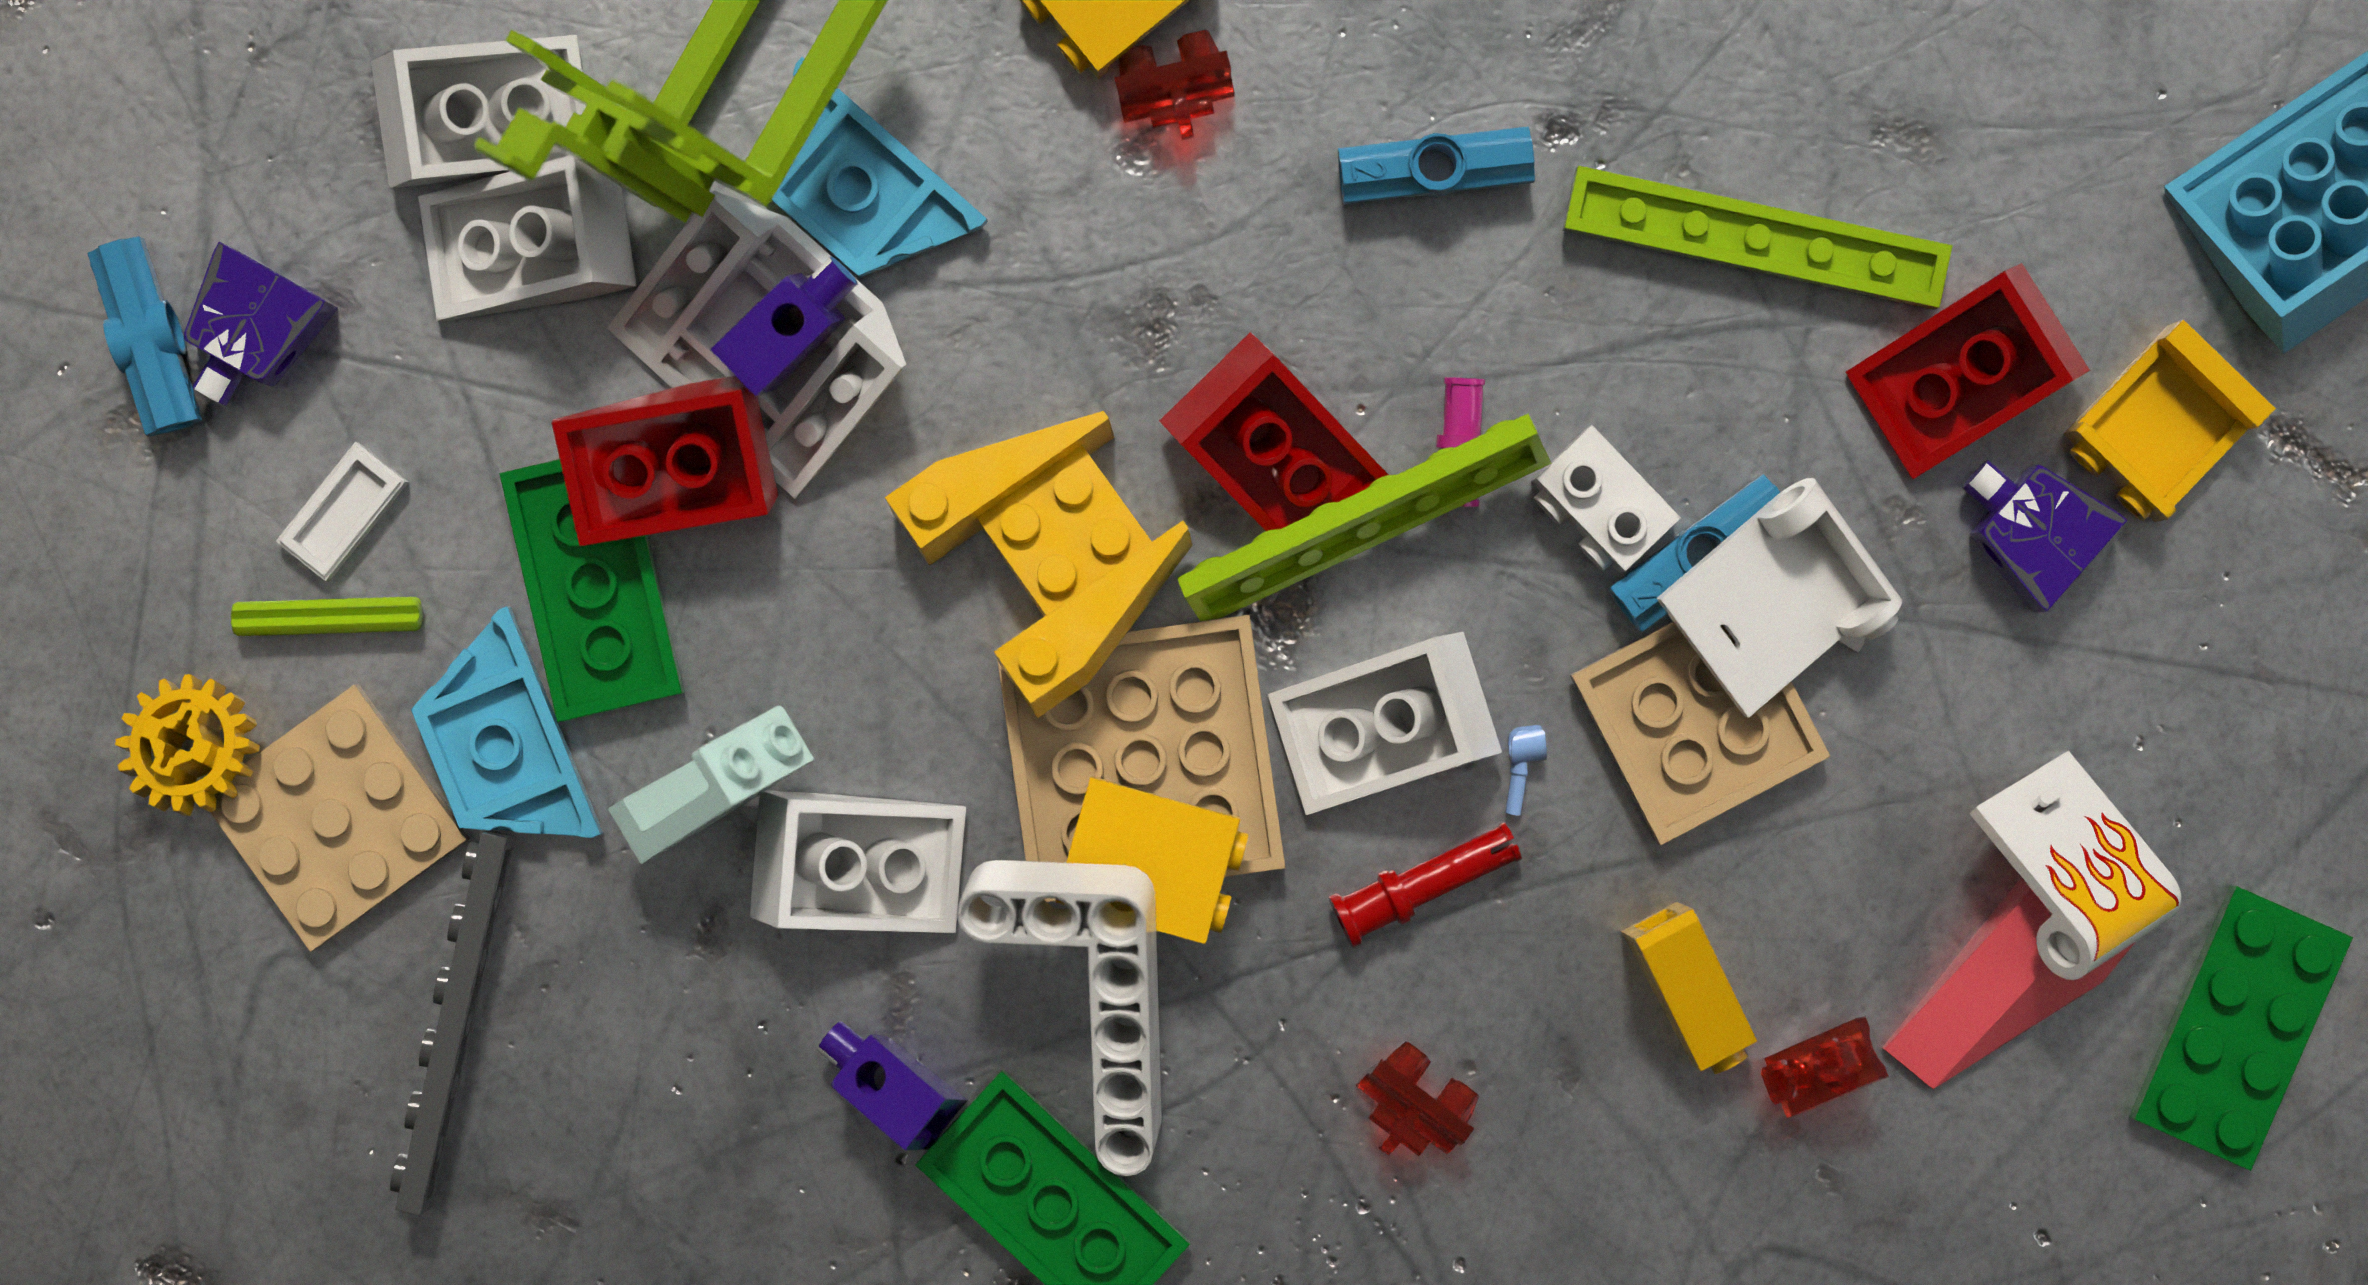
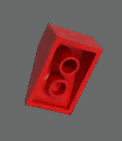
M2020 263L1995 276L1845 373L1911 478L1915 479L2089 372L2090 369L2023 263Z
M1251 332L1159 420L1189 454L1265 531L1282 529L1310 516L1317 507L1330 502L1342 501L1367 489L1375 480L1389 475L1292 372Z
M736 376L690 383L556 418L551 422L579 546L768 515L778 497L758 398Z

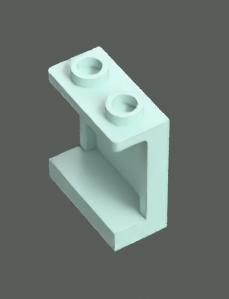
M776 706L693 752V761L621 799L609 807L608 811L640 864H643L723 819L815 759L782 706Z

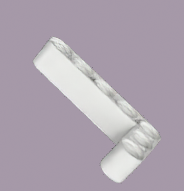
M1005 860L982 863L970 875L958 907L957 917L959 924L967 935L975 940L987 943L1088 947L1095 1150L1097 1158L1103 1167L1114 1174L1130 1176L1144 1171L1152 1160L1162 1120L1156 906L1153 882L1143 871L1127 865ZM980 896L994 897L1001 901L1004 906L989 905ZM1044 899H1058L1065 903L1068 908H1054L1047 904ZM1109 902H1125L1134 911H1119L1112 907ZM1111 960L1127 961L1135 969L1119 968ZM1122 1017L1129 1019L1137 1026L1121 1025L1114 1018ZM1123 1074L1131 1076L1138 1082H1126L1118 1078L1116 1075ZM1120 1131L1132 1132L1133 1134L1137 1135L1139 1138H1129V1137H1125L1124 1135L1120 1134L1119 1132H1120Z

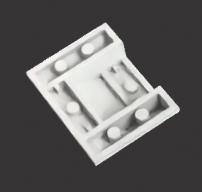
M713 191L712 193L715 194V197L703 218L695 213L692 215L606 329L672 388L690 383L735 376L710 349L787 275L802 273L809 278L831 255L789 217ZM857 279L858 285L835 306L845 317L844 322L778 389L757 396L775 481L794 499L803 492L906 365L883 302ZM794 305L790 310V319L793 325L800 329L804 325V315L800 308Z

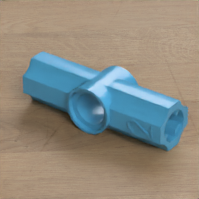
M1529 126L1458 135L1433 133L1424 136L1422 139L1338 148L1337 150L1340 186L1344 205L1416 196L1438 198L1448 195L1450 192L1535 182V160ZM1430 150H1440L1447 154L1453 164L1452 176L1440 182L1427 179L1420 171L1419 157Z
M140 236L119 239L100 245L95 250L88 252L90 266L108 319H105L103 322L107 345L118 369L123 374L126 373L145 435L152 437L171 433L202 421L200 408L197 405L193 386L182 355L186 353L183 331L172 305L163 298L145 239Z
M1761 474L1694 525L1681 531L1671 542L1611 585L1608 590L1625 617L1640 633L1664 617L1667 612L1656 598L1693 567L1687 558V547L1693 537H1706L1716 548L1780 493L1779 489L1764 474Z

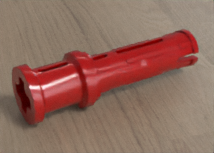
M1503 822L1497 828L1398 875L1394 870L1389 872L1383 870L1377 873V881L1349 895L1342 897L1340 894L1335 893L1328 898L1335 916L1351 947L1355 948L1362 945V937L1392 922L1397 921L1401 925L1410 922V918L1415 916L1414 908L1514 861L1522 860L1518 845H1513V843L1491 853L1492 848L1514 839L1507 824Z

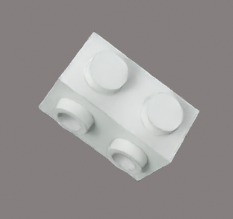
M1593 425L1586 428L1551 462L1552 464L1546 466L1531 481L1540 490L1533 498L1538 506L1559 526L1567 519L1584 536L1577 545L1602 571H1605L1610 565L1618 573L1626 571L1681 518Z

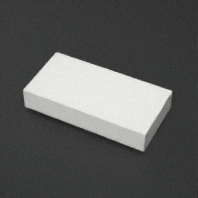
M355 442L278 537L276 542L323 580L330 582L409 482L362 444Z

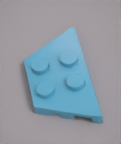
M803 57L795 64L793 77L804 61ZM839 88L834 92L771 200L859 278L980 230L988 222L986 217Z
M510 606L501 608L491 617V622L470 646L464 648L448 666L447 672L434 686H431L411 709L459 828L556 834L585 838L601 835L603 830L560 725L557 722L556 715L513 610Z

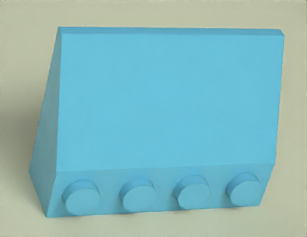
M2368 51L2164 186L2165 194L2243 309L2283 354L2368 298Z

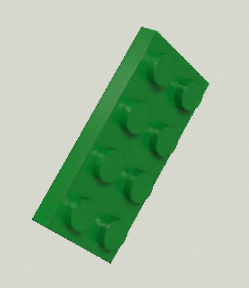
M560 459L499 473L557 722L573 720L685 693L648 535L579 546Z
M2230 885L2129 1117L2251 1171L2353 937L2243 888Z
M1004 1069L992 1079L915 1164L919 1170L1044 1285H1153L1190 1245L1189 1239L1118 1174H1114L1104 1168L1097 1155Z

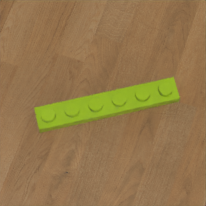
M1577 166L1575 169L1562 230L1932 310L1940 308L1953 245L1583 166Z
M1529 413L1515 420L1501 421L1491 426L1485 434L1455 448L1449 447L1438 450L1425 462L1397 475L1383 476L1375 480L1367 489L1342 501L1323 504L1317 507L1310 516L1282 529L1263 532L1248 545L1222 557L1208 558L1200 562L1194 570L1177 577L1186 601L1200 622L1220 619L1552 463Z

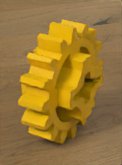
M184 674L180 689L176 684L165 678L159 680L160 696L155 699L140 692L137 698L143 707L142 712L139 716L124 713L121 718L127 725L133 727L131 735L122 736L115 740L116 746L130 752V757L117 765L119 771L130 777L137 776L129 789L143 798L150 795L149 805L164 812L172 805L173 811L183 816H191L195 802L202 809L209 812L215 811V795L219 792L234 799L238 792L231 781L236 775L242 777L252 776L254 771L242 763L244 755L259 752L260 746L245 738V733L257 726L254 718L247 714H238L246 702L232 692L225 695L226 687L219 682L209 679L202 685V681L191 674ZM222 727L224 731V746L220 736ZM186 739L194 741L189 752L181 750L182 744ZM151 747L155 756L153 762L151 757ZM206 775L204 778L196 781L197 778Z

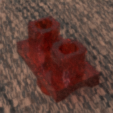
M1206 29L1184 34L1177 40L1180 62L1157 67L1152 46L1144 44L1132 47L1119 58L1120 76L1114 77L1124 123L1150 117L1152 128L1177 123L1181 140L1194 138L1191 119L1214 114L1212 102L1235 97L1227 50L1219 52L1210 32Z
M1866 1016L1850 1020L1764 1058L1767 1066L1761 1070V1076L1771 1102L1775 1105L1782 1104L1786 1118L1801 1115L1889 1077L1885 1066L1873 1049L1870 1039V1026Z
M1406 1041L1397 1047L1387 1058L1379 1060L1367 1069L1355 1085L1378 1102L1368 1116L1369 1120L1385 1131L1377 1145V1149L1389 1156L1401 1143L1417 1156H1420L1429 1142H1431L1445 1154H1448L1457 1144L1463 1145L1474 1130L1467 1122L1472 1116L1479 1095L1463 1082L1450 1078L1445 1082L1436 1097L1433 1098L1416 1085L1431 1061L1426 1054Z

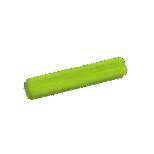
M417 597L236 602L232 605L231 626L233 634L237 636L417 631L422 626L423 610L421 601Z

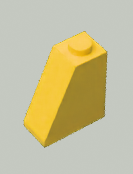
M1675 902L1621 931L1691 1064L1700 1072L1711 1067L1713 1073L1718 1074L1744 1061L1748 1057L1744 1048L1757 1042V1039L1693 908Z

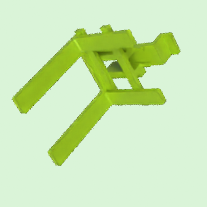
M713 0L654 102L613 79L609 81L607 87L603 86L539 43L511 29L505 41L548 68L541 81L558 92L586 105L581 115L574 112L565 127L555 121L551 124L519 107L497 146L478 137L475 149L509 171L528 181H533L556 145L651 206L661 208L686 223L692 212L703 218L715 197V194L709 191L714 181L767 208L888 0L838 1L745 161L690 127L688 123L760 0Z

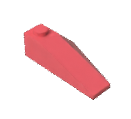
M2021 877L1882 1048L1931 1089H1935L2101 984L2134 943L2079 979L2068 980L2059 977L2045 965L2039 955L2036 943L2039 928L2052 916V913Z

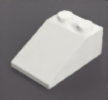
M577 35L532 38L535 42L582 71ZM506 41L392 50L371 61L389 188L451 183L487 178L510 172L508 169L476 151L475 143L478 137L497 146L519 107L551 124L555 121L564 127L574 112L581 115L586 105L558 92L541 81L548 68ZM555 145L545 162L566 157L570 154Z
M572 155L545 162L533 181H528L510 171L418 196L437 321L445 322L584 300L637 286L622 187Z
M1463 631L1433 637L1267 694L1306 815L1502 753Z
M763 792L759 797L750 918L776 928L956 933L966 807L962 805L823 793Z

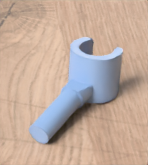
M1540 725L1517 727L1508 735L1511 779L1505 810L1507 814L1521 815L1528 775L1527 762L1547 760L1545 732Z

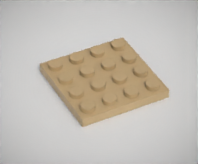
M1250 615L1127 632L1088 684L1039 718L1035 716L998 662L1026 861L1067 862L1089 779L1091 776L1133 789L1240 817L1237 831L1249 834L1239 871L1227 868L1224 877L1285 868ZM1053 898L1044 899L1046 902L1056 901Z

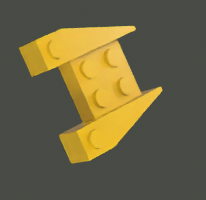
M1104 411L938 460L884 497L893 515L929 566L982 530L1042 613L1043 618L994 651L1001 668L1037 718L1093 679L1193 546L1189 528L1183 520L1154 541H1151L1090 457V454L1115 438L1109 417Z

